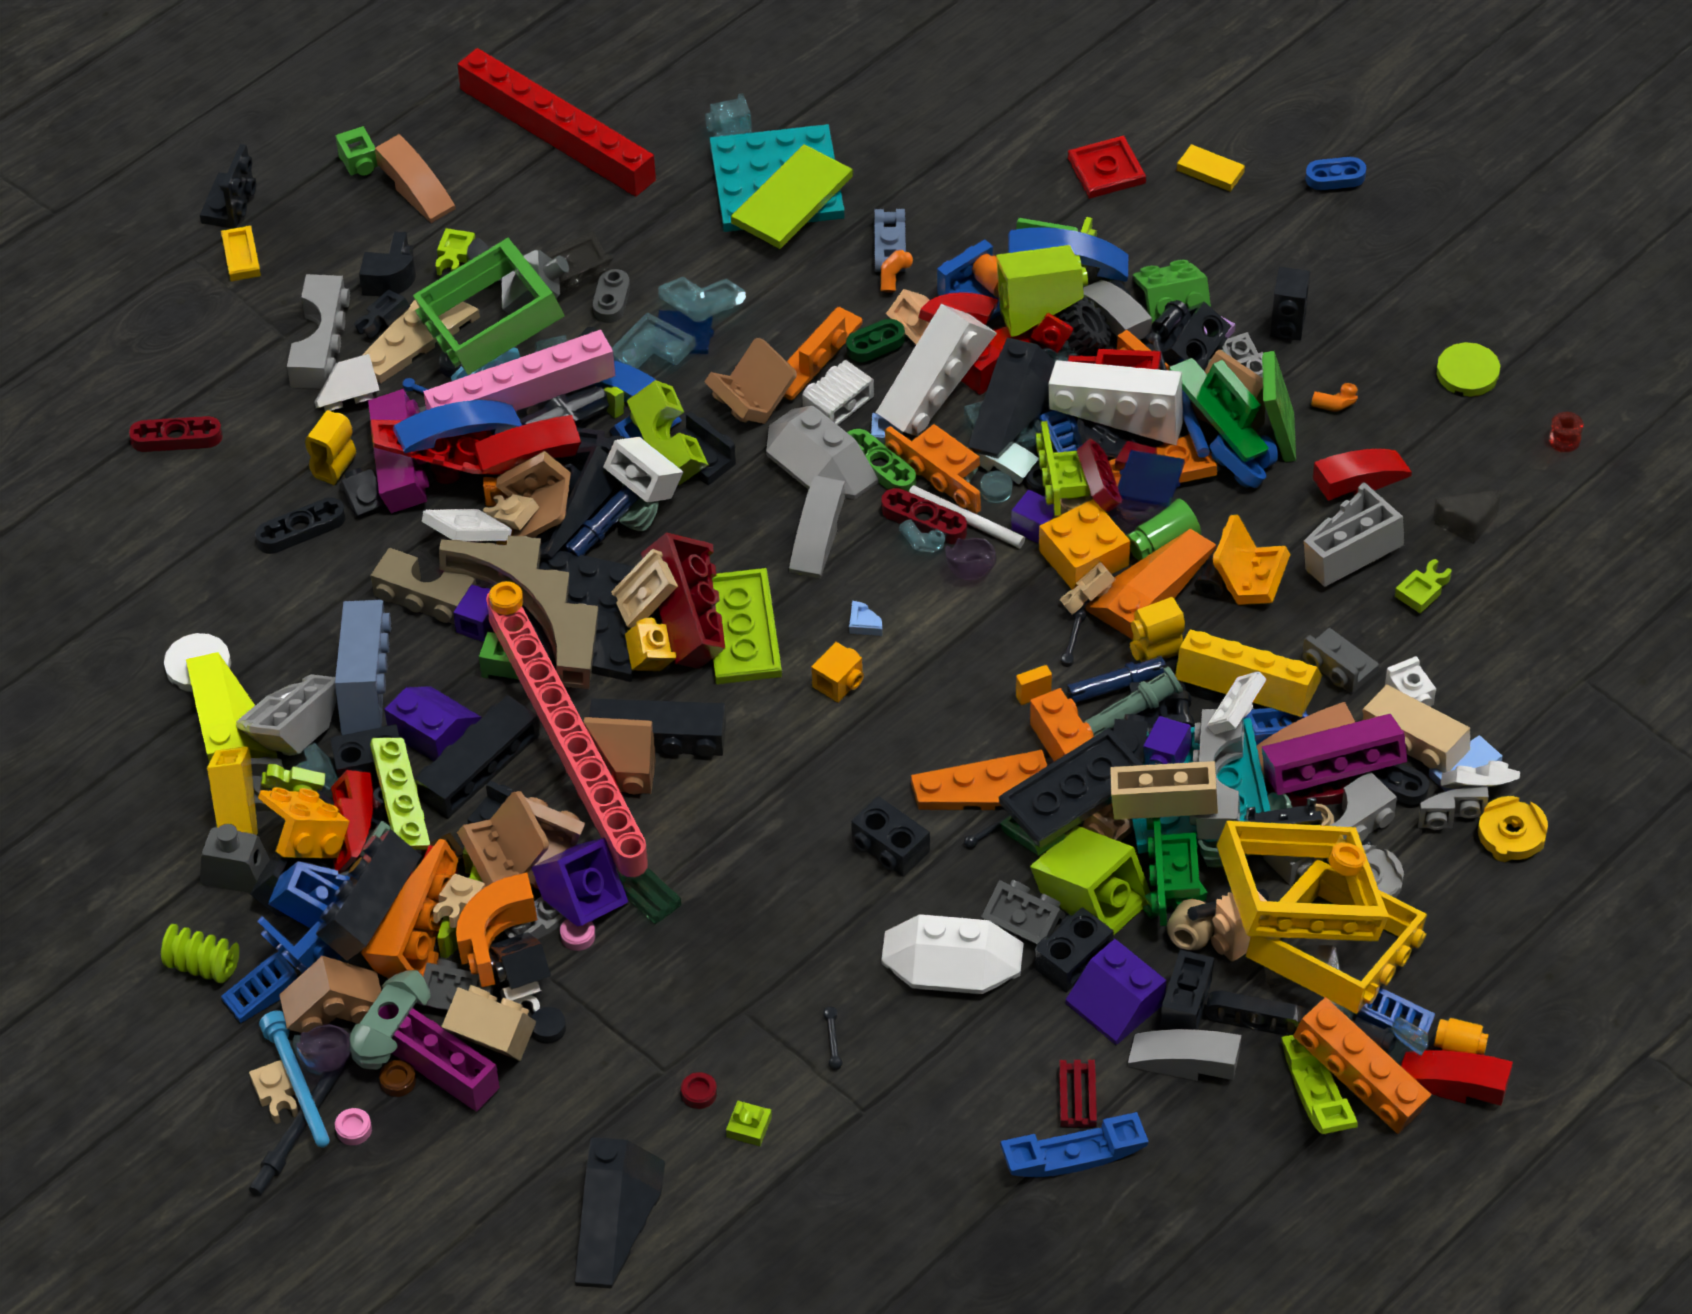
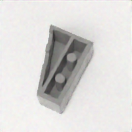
M1363 482L1358 487V493L1350 501L1345 500L1340 505V511L1332 519L1328 517L1304 540L1305 569L1325 587L1404 545L1403 516Z

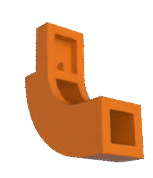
M527 873L506 877L486 886L468 901L459 916L456 937L461 963H469L471 975L479 974L481 987L495 984L489 956V948L494 938L509 927L538 920Z

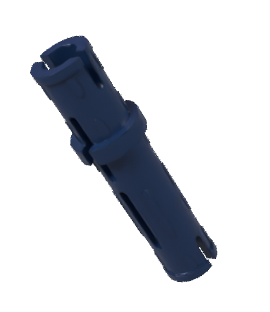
M624 485L591 520H586L581 525L582 529L564 546L565 551L575 553L578 557L585 555L595 543H600L605 538L604 534L641 497Z
M1157 656V658L1135 665L1133 662L1127 663L1125 668L1067 684V693L1071 692L1072 694L1068 697L1077 704L1078 702L1129 687L1132 682L1152 680L1164 673V668L1160 666L1166 664L1162 656Z

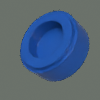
M1261 435V439L1269 449L1266 454L1253 460L1265 469L1276 463L1278 451L1271 438Z

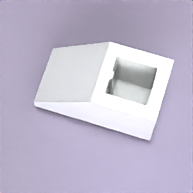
M366 354L336 363L314 402L316 408L324 406L326 412L327 410L331 411L342 408V401L354 398L355 403L374 399L372 393L379 391V386L370 355Z

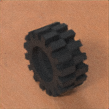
M1085 296L1083 299L1058 312L1055 316L1073 327V332L1067 339L1069 342L1068 346L1071 349L1075 347V352L1079 355L1082 353V356H1090L1110 342L1111 333L1109 332L1110 325L1105 323L1107 320L1105 315L1101 316L1100 314L1101 309L1099 307L1095 308L1094 302L1092 300L1088 301Z

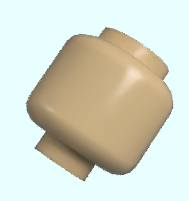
M1196 899L1184 900L1171 915L1167 923V933L1177 947L1190 951L1200 950L1207 945L1214 933L1212 918L1214 916L1192 921L1187 914L1190 907L1205 904L1203 901Z

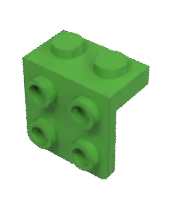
M1187 260L1173 261L1170 263V266L1163 268L1146 266L1140 269L1141 272L1133 274L1134 282L1145 291L1147 313L1152 317V323L1165 311V306L1170 301H1182L1188 309L1202 302L1207 303L1211 307L1207 276Z

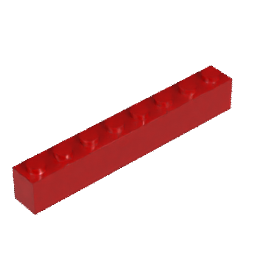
M476 48L457 64L460 90L633 196L637 197L656 181L654 154L481 49Z

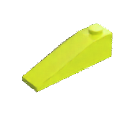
M219 652L186 659L209 763L216 750L246 746L250 748L251 758H277L276 751L266 749L236 727V721L251 710L255 704Z

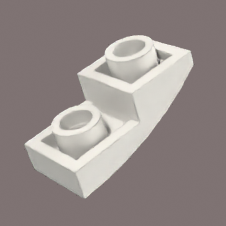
M1488 761L1487 765L1476 768L1456 766L1455 770L1442 773L1440 786L1451 789L1473 786L1492 787L1519 779L1520 771L1508 769L1509 764L1501 761Z

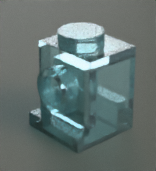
M743 93L737 94L738 99L710 104V113L705 114V121L708 131H713L715 137L752 133L751 113Z

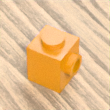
M835 642L811 666L812 687L838 703L851 689L855 690L861 684L864 677L862 657L854 649L846 648L838 642Z

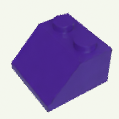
M431 686L406 687L384 709L387 726L396 724L399 738H403L405 744L433 761L441 756V753L447 746L453 745L462 737L470 725L476 724L482 718Z
M605 838L575 845L531 867L543 900L577 927L629 902Z
M1114 939L1089 961L1067 996L1065 1004L1117 1045L1163 1005L1166 994V979Z

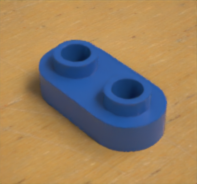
M1356 157L1315 160L1309 163L1306 168L1305 181L1308 186L1316 190L1356 187L1365 181L1366 164Z
M1218 435L1210 444L1212 458L1218 464L1230 469L1235 474L1236 481L1243 487L1258 488L1266 479L1265 471L1255 460L1252 459L1244 462L1221 435Z

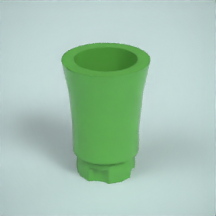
M1177 498L1159 514L1136 527L1135 531L1126 536L1130 540L1132 555L1140 561L1189 529L1201 535V528L1188 504L1182 499Z

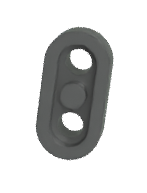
M611 269L605 271L600 276L593 299V313L597 320L612 323L618 321L623 316L630 292V279L626 272L619 269Z

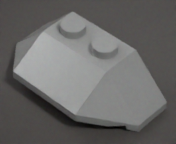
M815 406L791 409L769 425L766 455L808 490L814 475L845 481L846 498L855 500L878 483V477L857 441Z
M308 675L302 678L301 683L288 685L266 696L236 721V727L268 750L280 751L282 754L289 756L297 755L329 728L337 701L336 677Z

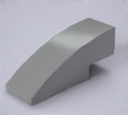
M1104 280L1097 281L1083 288L1084 296L1087 297L1088 301L1092 300L1094 302L1095 308L1099 307L1101 309V316L1105 315L1107 319L1105 323L1110 325L1109 332L1114 333L1117 338L1119 334L1126 330L1139 340L1151 333L1152 317L1121 288Z
M813 476L796 534L789 573L821 579L837 532V520L845 500V481Z
M1189 1029L1137 1033L1134 1036L1128 1067L1198 1081L1199 1073L1233 1080L1240 1053L1241 1035Z

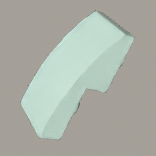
M1016 443L999 458L977 454L980 456V466L988 472L995 466L1017 484L1022 482L1039 459Z

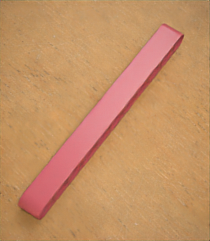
M488 593L486 601L490 624L601 838L606 839L618 871L626 877L640 876L646 871L648 866L645 839L523 607L513 614H498L490 606Z

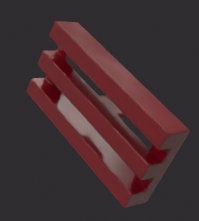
M1059 1060L1061 1127H1097L1095 1060H1088V1063L1074 1060V1063L1068 1064L1067 1060ZM1067 1073H1074L1075 1118H1068ZM1081 1073H1088L1089 1118H1082Z

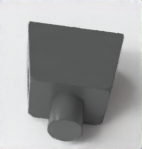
M534 250L523 255L557 299L560 295L559 277L569 271L567 261L560 255L551 259L541 250ZM514 271L502 277V310L510 315L535 300L534 296Z
M224 824L219 828H212L201 855L200 883L207 886L251 893L260 874L270 861L259 836L237 831L236 827L232 824Z

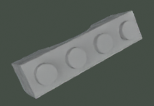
M306 274L301 296L304 315L306 319L317 323L319 328L310 337L291 344L287 370L292 388L322 389L336 364L335 353H340L341 337L339 330H344L345 312L343 310L344 307H349L350 290L345 289L343 276Z
M1202 709L1201 723H1195V743H1200V750L1193 751V762L1215 761L1217 776L1218 772L1226 764L1243 757L1244 718H1242L1236 729L1214 734L1207 726L1217 709ZM1217 777L1218 814L1190 815V825H1196L1198 839H1219L1226 821H1240L1239 791L1225 786Z
M1367 772L1344 787L1342 800L1344 815L1329 826L1356 827L1362 842L1369 833L1378 827L1383 828L1394 819L1397 797L1372 772ZM1263 856V859L1289 885L1299 880L1317 859L1323 862L1328 861V858Z

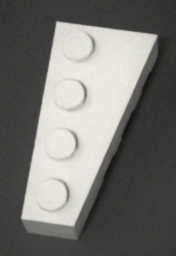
M941 304L876 413L901 431L918 436L928 426L931 418L997 333L970 314Z
M1056 360L1048 384L1050 409L1177 445L1183 423L1182 372Z

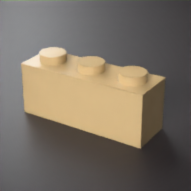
M1387 684L1363 708V720L1391 713L1405 733L1406 754L1423 762L1424 765L1431 769L1436 768L1443 773L1451 771L1470 750V727Z
M1215 761L1111 767V797L1114 820L1218 814Z

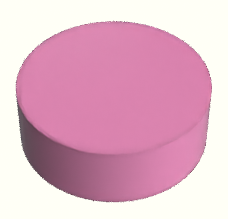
M566 919L560 927L563 945L573 951L589 948L595 940L593 922L590 921L577 927L570 920Z
M347 1109L341 1112L335 1121L337 1137L344 1144L359 1145L365 1142L371 1135L372 1125L370 1117L361 1109Z

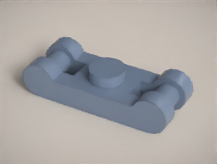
M875 209V272H881L882 263L894 251L903 250L906 252L905 209H896V212H884V209ZM884 224H896V227H884ZM902 268L899 272H906V269Z

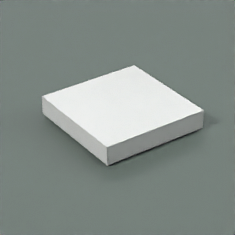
M479 509L423 511L422 522L452 540L507 541L508 535L511 536L512 529Z

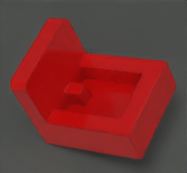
M1047 313L1041 322L1034 326L1031 337L1058 353L1072 334L1073 327L1056 316Z

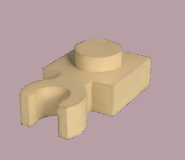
M512 494L510 498L505 500L502 495H495L493 499L497 505L492 508L485 507L483 511L506 526L521 530L539 509V506L533 498Z
M1099 562L1076 582L1078 586L1063 595L1060 601L1071 614H1074L1088 599L1092 601L1095 597L1099 598L1106 594L1111 588V583L1116 579Z
M454 874L439 894V903L433 909L434 922L438 923L442 917L449 916L450 927L455 928L463 908L475 894L486 887L485 883Z
M282 1060L249 1072L262 1107L270 1104L271 1117L276 1124L280 1123L278 1112L281 1109H290L292 1115L296 1117L298 1108L295 1099L291 1097L295 1095Z

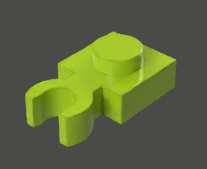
M445 229L437 248V275H441L443 269L447 267L454 271L459 268V262H468L467 249L470 243L476 239L475 233Z
M1436 559L1431 560L1427 564L1424 574L1416 569L1396 587L1395 597L1421 613L1441 595L1442 586L1450 581L1452 570L1448 568L1443 573H1436L1438 561Z
M268 764L267 771L262 773L261 786L272 789L278 787L297 792L301 788L313 791L319 789L321 791L325 783V774L294 766L289 771L279 765Z

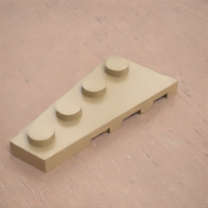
M416 300L363 354L370 355L374 373L379 383H383L410 365L412 358L419 353L424 352L426 354L435 348L436 338L432 337L426 325H423L415 310L419 308ZM461 302L438 317L453 336L460 331L459 327L467 321L473 323L479 319L480 313L478 308Z

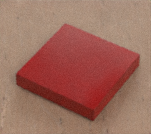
M1124 136L1068 150V160L1089 199L1146 184V175Z

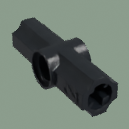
M594 384L569 397L565 394L559 395L550 400L543 409L520 419L522 425L550 418L572 415L576 427L579 428L584 421L607 411L609 407L607 394L602 387H597Z

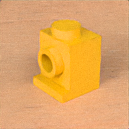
M644 618L637 621L636 625L625 633L632 670L661 671L676 659L675 652H671L666 624H656L654 618Z

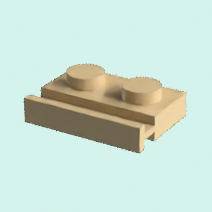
M652 549L611 591L612 595L616 596L618 600L616 604L627 627L632 628L636 625L637 621L648 618L678 587L668 564L663 562L661 558L663 554L660 551Z

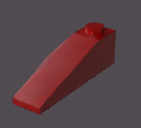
M371 419L370 421L374 448L467 473L482 474L473 446L474 443L492 436L490 430L436 439L434 448L404 453L393 431L394 425L403 420ZM505 471L485 473V474H504Z

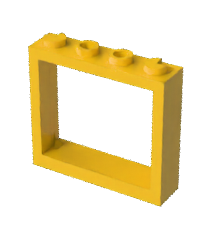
M1226 821L1216 846L1246 935L1378 941L1389 915L1366 854L1365 864L1358 875H1344L1355 905L1260 901L1245 854L1329 858L1333 847L1338 843L1353 844L1365 854L1356 827Z
M1319 859L1308 868L1279 901L1312 903L1317 896H1320L1333 904L1355 905L1344 875L1336 872L1329 864ZM1380 891L1389 915L1384 929L1398 936V939L1362 981L1279 940L1281 937L1251 936L1246 957L1357 1014L1366 1003H1373L1382 984L1385 986L1389 984L1398 965L1401 967L1405 965L1412 948H1419L1426 937L1423 927L1427 914Z

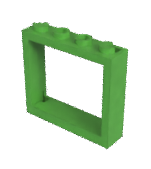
M506 238L413 295L419 306L415 311L423 325L425 324L432 337L436 338L439 346L444 353H447L455 368L461 365L467 375L565 316L553 292L509 238ZM514 271L534 296L535 300L459 345L438 316Z

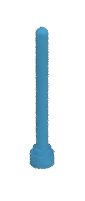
M282 1011L269 1012L259 1022L261 1031L267 1040L275 1043L315 1143L318 1147L324 1148L329 1144L330 1139L288 1040L290 1029L286 1027L284 1013Z

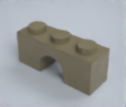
M388 548L370 575L374 596L379 599L399 604L413 612H421L435 617L441 622L455 624L454 610L471 584L476 585V578L449 571H444L441 577L435 581L421 582L419 581L421 574L418 557L392 548Z

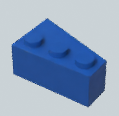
M298 861L279 876L268 904L311 929L318 921L321 924L323 923L319 919L321 914L331 903L336 902L337 898L334 896L336 890L351 877L340 875L337 870Z

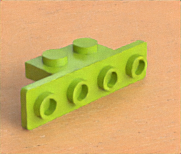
M1041 421V433H1035L1036 449L1039 452L1043 487H1045L1046 504L1053 505L1054 516L1061 515V498L1077 499L1082 496H1090V489L1077 451L1053 453L1047 421Z
M372 738L370 746L391 830L413 849L426 850L430 845L404 739Z

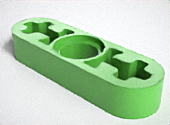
M853 429L847 432L857 441L877 475L878 482L887 490L900 488L909 492L913 485L916 486L915 470L868 431ZM877 458H883L888 461L884 466H875L871 462Z

